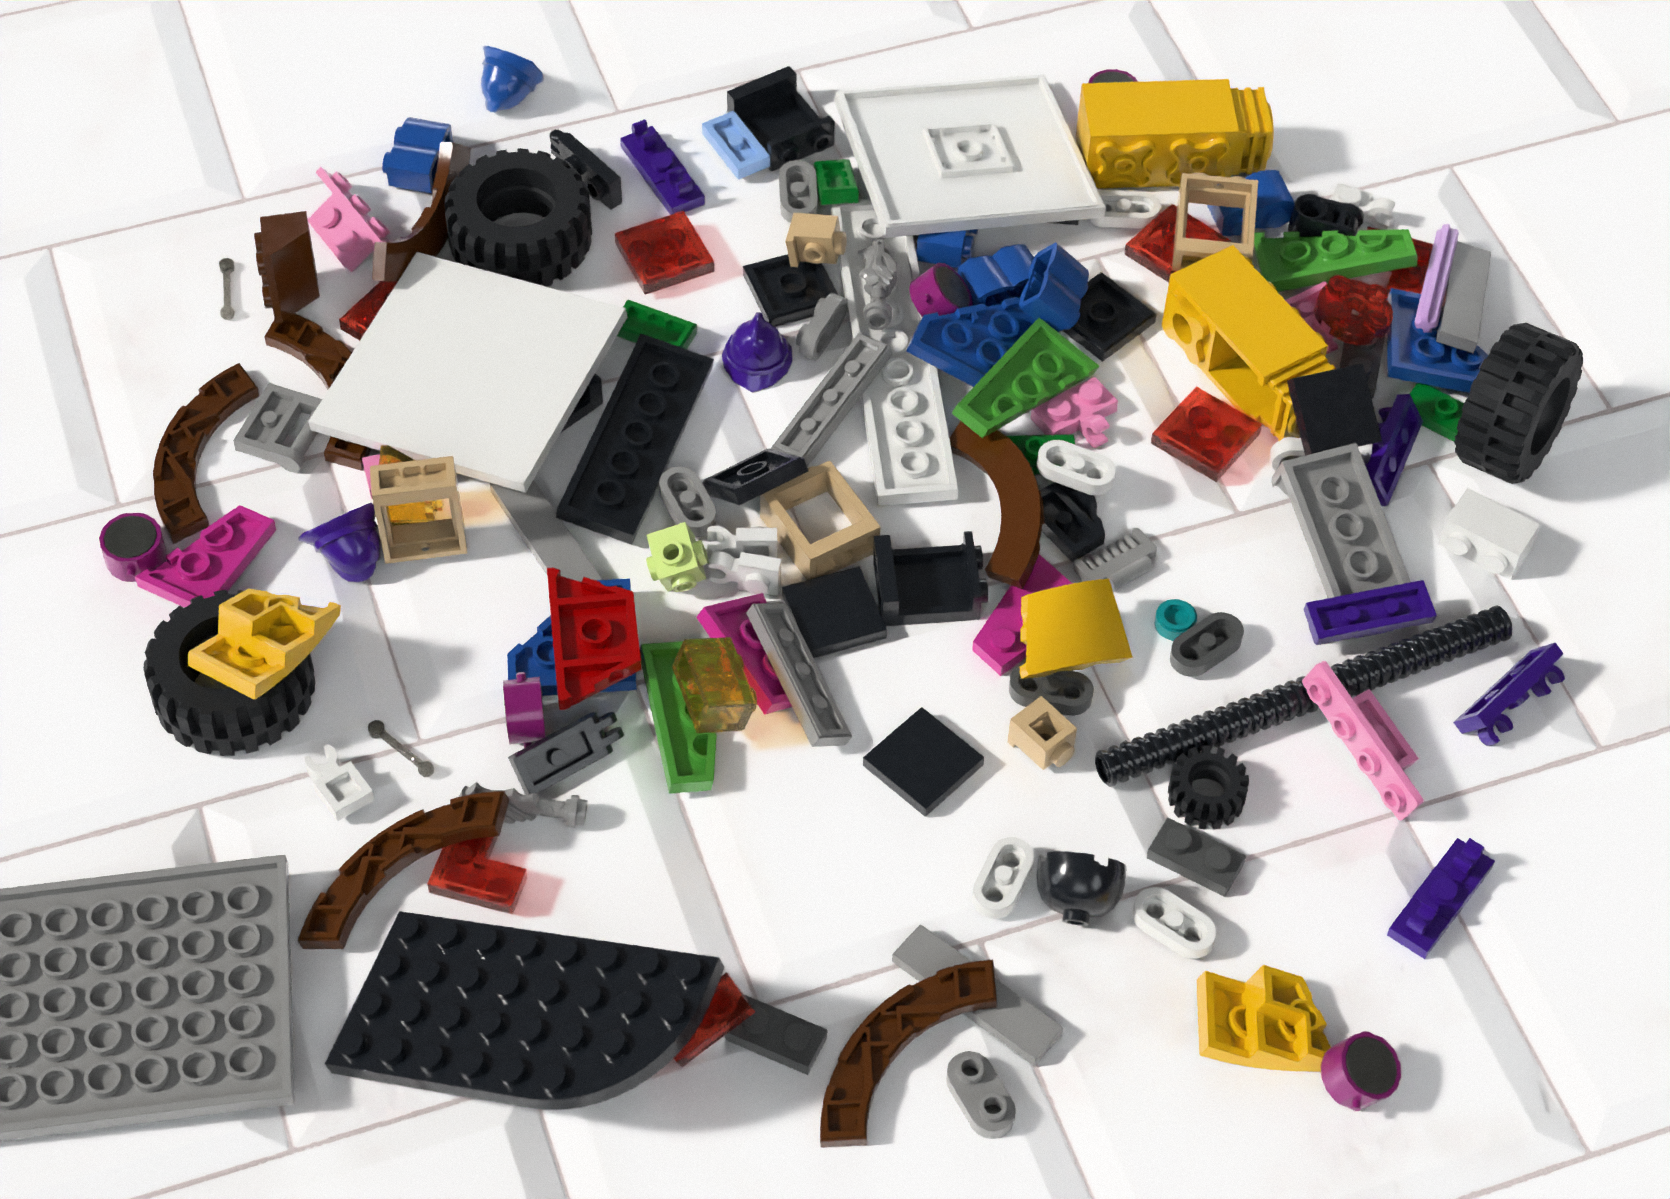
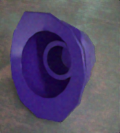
M756 312L751 320L740 324L726 342L722 352L723 366L734 383L754 393L773 386L787 374L793 362L792 346L780 334L777 328L765 321L761 312Z
M370 502L302 533L298 540L312 545L316 553H321L335 572L349 582L365 581L373 576L380 553V537L376 531L378 525L375 521L374 505Z

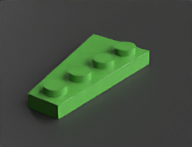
M1409 229L1359 230L1356 236H1344L1339 234L1338 231H1322V237H1300V231L1284 232L1283 237L1265 238V232H1255L1254 252L1260 274L1267 281L1271 282L1278 292L1318 285L1324 281L1328 283L1417 266V253Z
M1039 317L956 405L952 414L981 438H984L1094 375L1099 365Z
M712 639L641 644L640 647L641 665L669 794L709 791L712 789L714 782L722 653Z

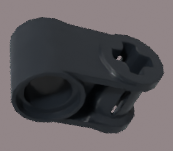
M1305 194L1298 197L1295 201L1288 225V232L1300 231V237H1322V231H1338L1339 234H1344V236H1356L1358 228L1363 224L1364 213L1358 206L1351 203H1341L1321 198L1315 194ZM1349 214V222L1345 223L1346 215Z

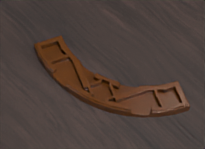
M441 142L437 171L432 187V204L430 207L424 208L419 219L411 228V234L390 242L374 243L373 281H399L416 252L437 257L448 239L444 205L445 197L449 193V186L456 177H460L459 173L470 164V147L453 142Z
M298 314L292 315L284 322L275 323L274 320L264 336L267 346L290 354L307 365L320 378L327 390H329L352 354L341 340H335L331 335L323 331L322 326ZM330 436L324 450L325 461L362 471V458L370 455L371 448Z
M240 363L222 371L198 389L199 394L186 406L183 405L179 408L160 440L153 468L154 495L161 522L173 544L210 526L208 517L201 508L196 493V475L200 457L207 442L218 427L239 408L259 397L258 387Z
M960 421L949 437L952 454L968 460L989 476L995 485L1001 506V525L997 544L984 570L988 578L1023 589L1033 571L1041 547L1039 541L1044 524V506L1040 487L1029 462L1010 438L999 430L981 438Z
M505 791L482 792L450 799V804L428 812L421 809L397 821L374 836L338 869L340 875L330 885L326 893L321 892L304 921L297 940L303 949H344L348 937L366 905L389 880L418 859L446 846L476 838L500 836L509 803V798Z
M993 959L967 962L936 971V975L925 978L914 985H906L883 1001L865 1018L841 1051L829 1085H827L820 1118V1148L867 1145L869 1114L878 1086L892 1062L915 1038L931 1027L957 1015L980 1009L997 1008Z

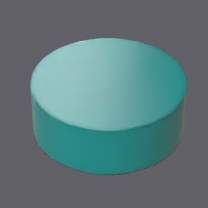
M1180 599L1164 601L1156 610L1155 629L1165 639L1174 641L1179 635L1196 625L1197 613L1194 607L1186 601Z

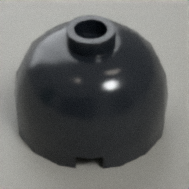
M1052 851L1047 852L1046 857L1040 854L1038 856L1036 872L1037 889L1042 901L1050 910L1063 914L1062 922L1086 926L1089 925L1090 918L1106 915L1115 909L1121 900L1127 873L1125 863L1108 858L1107 866H1104L1094 860V854Z

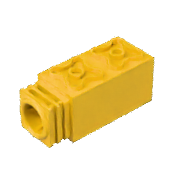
M1229 79L1082 83L1075 137L1078 148L1097 189L1180 186L1182 173H1205L1209 176L1231 177V175H1239V173L1250 175L1252 172L1265 170L1267 160L1270 158L1273 149L1274 122L1272 109L1269 102H1267L1264 87H1258V89L1245 87V90H1239L1238 88L1230 87Z
M1234 245L1170 274L1162 327L1167 337L1174 340L1183 349L1189 361L1202 370L1253 428L1263 424L1270 429V433L1279 439L1278 441L1286 437L1300 438L1287 380L1336 369L1333 364L1330 365L1328 363V359L1325 357L1328 345L1322 335L1315 332L1304 321L1299 311L1287 303L1278 293L1276 287L1267 281L1254 268L1251 260L1243 256Z

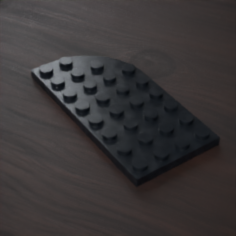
M399 911L327 1057L325 1065L332 1074L527 1108L567 1110L586 1107L620 1096L639 1086L664 1068L684 1048L701 1024L725 967L720 958L714 956Z

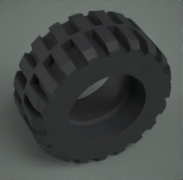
M517 148V152H507V149L496 151L494 156L488 157L486 154L478 158L474 166L468 164L459 173L460 177H456L449 186V193L445 197L444 205L449 247L456 263L548 287L553 284V280L558 278L561 281L572 273L571 268H578L584 261L585 255L589 252L592 244L589 190L587 184L582 181V176L573 167L569 168V164L559 157L552 159L549 153L540 150L537 153H531L525 148ZM515 213H531L544 217L536 223L517 227L504 226L494 222L501 217Z
M1526 322L1513 324L1509 327V330H1505L1501 334L1500 340L1495 342L1490 349L1487 359H1484L1479 368L1480 371L1470 387L1471 391L1464 402L1461 418L1458 420L1456 428L1458 432L1455 436L1454 444L1456 445L1455 453L1462 463L1511 484L1525 482L1526 479L1533 475L1534 470L1539 468L1543 458L1552 448L1555 438L1558 437L1562 424L1570 411L1572 400L1576 395L1578 381L1582 375L1581 367L1584 364L1583 352L1577 343Z
M227 590L215 591V596L203 598L202 595L190 600L191 604L183 608L180 605L169 614L170 620L168 622L162 620L153 632L155 639L151 638L147 643L145 649L146 660L143 662V669L155 713L167 733L174 734L175 740L185 747H190L194 744L197 752L211 755L212 751L215 750L220 752V756H235V751L246 750V754L259 751L258 746L264 743H268L271 746L282 739L281 733L285 730L290 733L300 723L299 715L304 716L308 712L312 703L311 696L315 692L316 681L310 653L283 680L255 700L232 688L211 689L195 683L201 672L188 666V651L218 634L219 605L237 595L228 594ZM238 590L237 594L243 592L244 590Z

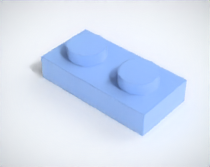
M734 111L702 123V135L738 180L770 167V155Z

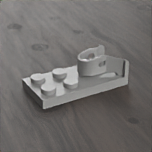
M1357 443L1281 462L1271 478L1272 486H1278L1290 498L1328 598L1411 582Z

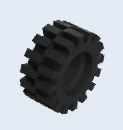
M1203 746L1201 754L1198 753L1196 747L1191 748L1188 751V756L1182 753L1178 757L1177 764L1174 763L1167 792L1169 794V805H1175L1173 813L1178 818L1184 813L1186 814L1184 823L1191 826L1194 820L1200 821L1198 829L1206 830L1207 822H1212L1213 830L1221 829L1222 821L1227 826L1234 822L1235 816H1240L1245 804L1249 785V775H1245L1246 767L1243 763L1236 766L1238 757L1233 753L1228 758L1224 757L1225 749L1218 747L1216 754L1210 753L1211 746ZM1198 779H1211L1221 784L1225 792L1215 797L1204 796L1192 788V783Z

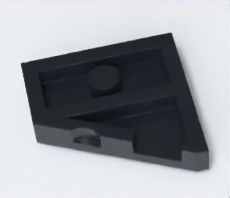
M1056 482L1040 490L1044 506L1042 532L1072 563L1075 559H1080L1104 544L1105 531L1102 520L1097 515L1098 506L1094 495L1083 493Z

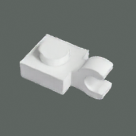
M1341 183L1337 184L1329 199L1358 206L1364 213V221L1380 229L1389 228L1393 220L1391 213L1396 202L1388 198H1379L1372 201L1374 193ZM1349 214L1346 215L1345 223L1349 222Z
M722 526L707 528L708 541L720 542L717 545H707V555L710 560L714 551L728 553L737 559L740 558L741 552L777 558V528H764L760 526L749 528L736 527V535L731 534Z

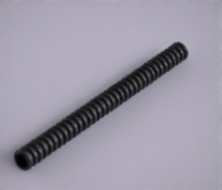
M1495 605L1489 608V610L1479 611L1478 614H1470L1467 618L1462 617L1455 622H1448L1444 626H1437L1433 631L1426 630L1422 635L1415 634L1410 639L1404 638L1399 643L1394 642L1389 644L1388 647L1383 646L1376 651H1369L1365 656L1358 655L1353 660L1347 659L1342 664L1336 663L1331 666V669L1350 696H1357L1368 689L1372 691L1376 687L1381 688L1387 685V682L1394 683L1399 678L1405 679L1410 674L1416 675L1421 670L1426 671L1433 666H1440L1444 662H1451L1455 657L1462 658L1467 653L1472 654L1478 649H1486L1489 645H1497L1500 641H1508L1512 637V622L1507 612L1501 606ZM1301 676L1296 679V682L1290 680L1284 686L1281 684L1273 687V690L1265 689L1261 694L1254 693L1250 698L1243 697L1238 700V703L1232 701L1226 705V708L1219 706L1215 708L1214 712L1211 710L1205 711L1203 716L1194 715L1191 717V721L1183 719L1179 722V725L1172 723L1168 725L1167 730L1161 727L1156 730L1155 734L1148 732L1144 734L1143 738L1140 736L1134 737L1131 743L1126 740L1121 742L1119 747L1112 745L1108 748L1107 752L1101 749L1095 755L1096 770L1103 783L1108 787H1113L1117 784V781L1121 783L1127 782L1130 776L1137 778L1141 776V772L1148 774L1153 771V768L1162 769L1165 767V763L1172 765L1177 762V758L1182 753L1188 756V751L1191 748L1196 747L1200 754L1203 746H1211V750L1213 746L1221 747L1225 742L1232 743L1236 738L1243 739L1247 737L1248 733L1254 735L1260 729L1267 730L1272 725L1278 726L1283 723V720L1289 722L1295 716L1302 717L1307 712L1313 713L1318 710V705L1310 699L1307 689L1302 683L1305 676Z

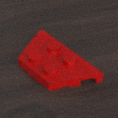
M552 567L547 568L558 704L559 710H566L640 671L641 657L634 592L617 586L608 587L601 584L600 581L583 577L581 582L561 576L560 569Z

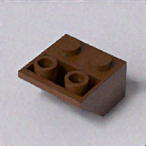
M307 211L260 217L261 232L254 233L255 255L258 274L262 278L265 309H273L275 323L284 322L320 297Z

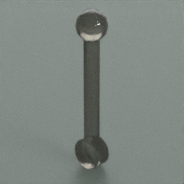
M223 258L219 261V269L223 273V307L220 309V316L224 320H231L235 315V310L231 307V273L235 270V266L231 258Z
M374 720L368 724L367 728L370 737L384 740L415 765L420 776H432L435 770L432 762L422 761L387 733L382 721Z

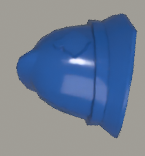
M483 46L485 58L482 62L481 91L485 98L487 111L494 113L517 106L530 92L535 90L537 84L544 81L542 71L533 61L496 47Z

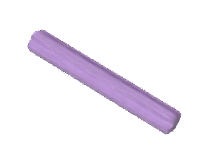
M1444 224L1442 229L1436 231L1414 321L1416 328L1423 329L1424 333H1430L1432 328L1438 326L1459 237L1458 230L1451 228L1450 224Z

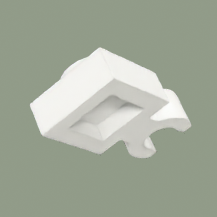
M712 552L709 568H712L710 581L720 584L729 583L730 581L738 582V590L748 591L752 594L779 595L782 559L741 552L740 558L737 559L725 552Z
M327 744L324 746L325 755L328 759L327 762L317 764L309 755L304 757L308 774L316 779L313 782L316 794L338 822L373 802L375 798L373 790L353 763L349 761L339 767L337 751L333 746Z

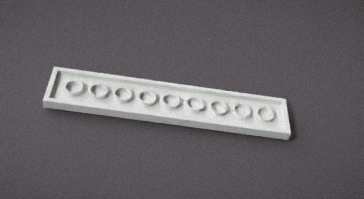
M871 199L859 200V203L832 204L831 213L834 216H838L841 232H845L847 237L846 250L844 255H839V264L844 295L848 299L847 314L851 340L853 341L856 335L860 333L890 345L893 353L861 396L877 504L882 506L957 500L959 489L937 368L906 352L918 323L922 319V316L911 300L909 291L910 283L920 276L913 235L885 238ZM878 239L885 240V253H888L897 263V281L890 295L885 299L886 303L892 308V320L883 330L869 328L863 319L864 307L870 303L871 299L864 289L866 280L859 277V274L865 268L866 260L862 255L858 254V251L871 246L873 240Z

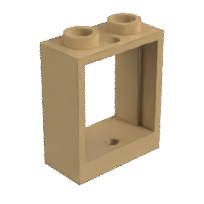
M1182 173L1178 192L1172 271L1181 270L1231 245H1234L1243 256L1248 257L1252 262L1258 180H1250L1240 176L1219 177L1209 176L1205 173ZM1188 203L1243 208L1241 243L1186 238Z
M453 456L370 466L372 500L385 564L467 554L465 523ZM449 499L451 519L392 526L388 506ZM425 547L429 548V550L423 551L422 549Z
M830 460L818 466L808 467V472L760 495L761 519L768 528H777V541L806 580L835 573L873 555L874 536L880 535L881 526ZM828 492L852 525L810 544L786 510Z

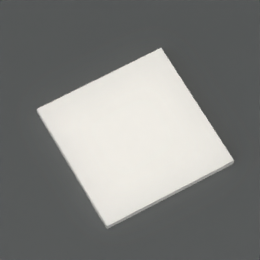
M1045 74L835 91V106L885 238L1093 219L1105 216L1106 206Z
M416 252L309 419L310 429L314 432L414 461L453 456L456 473L526 493L627 319L626 308Z

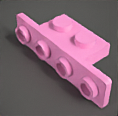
M320 167L316 173L333 194L308 218V223L340 263L353 272L374 251L375 242H390L386 237L390 231L376 217L373 216L371 218L367 214L371 208L357 194L352 195L349 192L353 186L342 174L336 171L332 175Z
M1326 661L1316 664L1302 680L1310 699L1318 705L1326 716L1334 733L1342 739L1356 759L1360 770L1368 776L1380 793L1384 804L1392 810L1398 820L1401 821L1407 818L1424 802L1420 793L1403 771L1412 766L1419 759L1370 689L1352 698Z

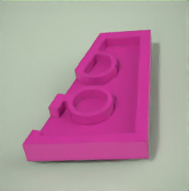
M239 505L202 530L200 538L183 550L176 548L165 556L167 561L151 572L146 569L135 576L137 586L184 608L191 604V599L200 595L203 598L215 596V591L227 590L228 592L276 531L275 521Z
M1039 554L1024 588L1009 587L973 640L972 651L999 676L1005 674L1026 658L1027 645L1020 641L1021 627L1023 626L1021 597L1073 583Z
M760 593L703 607L696 618L764 715L791 708L790 701L746 614L752 604L767 603L764 594Z

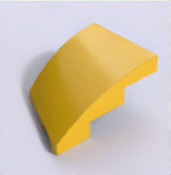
M1110 579L1090 580L1058 586L1021 597L1023 626L1021 627L1020 641L1027 645L1026 663L1020 666L1019 673L1021 679L1046 677L1060 671L1084 670L1096 664L1121 663L1133 658Z
M248 588L219 605L218 634L188 651V666L255 700L283 680L311 653L340 616L341 605L334 602H329L325 608L302 605L298 596L275 595L267 591Z
M1263 964L1245 983L1206 970L1197 978L1199 1056L1261 1069L1321 1072V1062L1324 1054L1331 1048L1323 1032L1327 1024L1321 1012L1314 1005L1312 994L1302 976Z

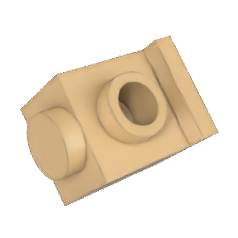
M793 213L785 240L790 266L798 267L799 262L837 264L839 255H844L847 244L846 233L841 232L838 216Z
M1040 696L1010 719L1007 743L1013 748L1017 746L1042 770H1045L1051 764L1061 767L1071 759L1075 752L1074 745L1077 728L1045 698Z

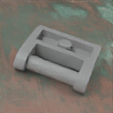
M269 383L233 439L235 450L278 463L289 472H299L305 463L304 455L318 432L311 431L308 421L322 399ZM300 414H309L310 416L291 447L282 445Z

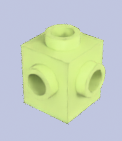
M686 522L646 535L652 556L646 558L652 580H659L668 592L672 590L674 592H684L694 588L697 582L707 579L703 565L709 564L705 546L702 540L696 541L694 533Z

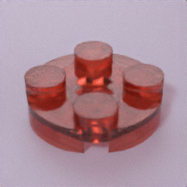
M1335 275L1329 279L1328 284L1320 290L1314 304V315L1318 323L1321 325L1323 320L1331 328L1329 331L1331 336L1353 345L1371 344L1374 338L1380 337L1381 339L1384 337L1392 322L1393 310L1387 300L1389 296L1388 291L1383 286L1378 284L1369 285L1359 280L1347 279L1341 275ZM1351 309L1357 311L1359 314H1353Z

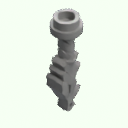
M884 239L873 240L871 246L858 251V254L862 255L866 260L865 268L859 274V277L866 280L864 289L871 299L870 303L864 307L863 319L867 326L873 330L885 329L892 320V308L886 303L885 299L890 295L897 281V263L888 253H885Z
M475 782L470 787L464 786L459 795L460 797L482 792L505 791L509 798V803L503 823L509 824L515 823L516 820L520 822H525L526 819L533 821L537 815L562 818L564 822H567V827L584 826L588 800L580 799V795H571V799L562 802L539 798V794L536 793L520 794L515 788L490 790L482 787L478 782Z

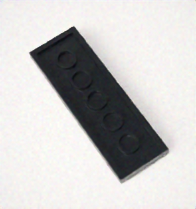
M642 333L640 334L557 507L556 518L622 542L633 544L657 492L660 477L667 470L712 371L714 359Z

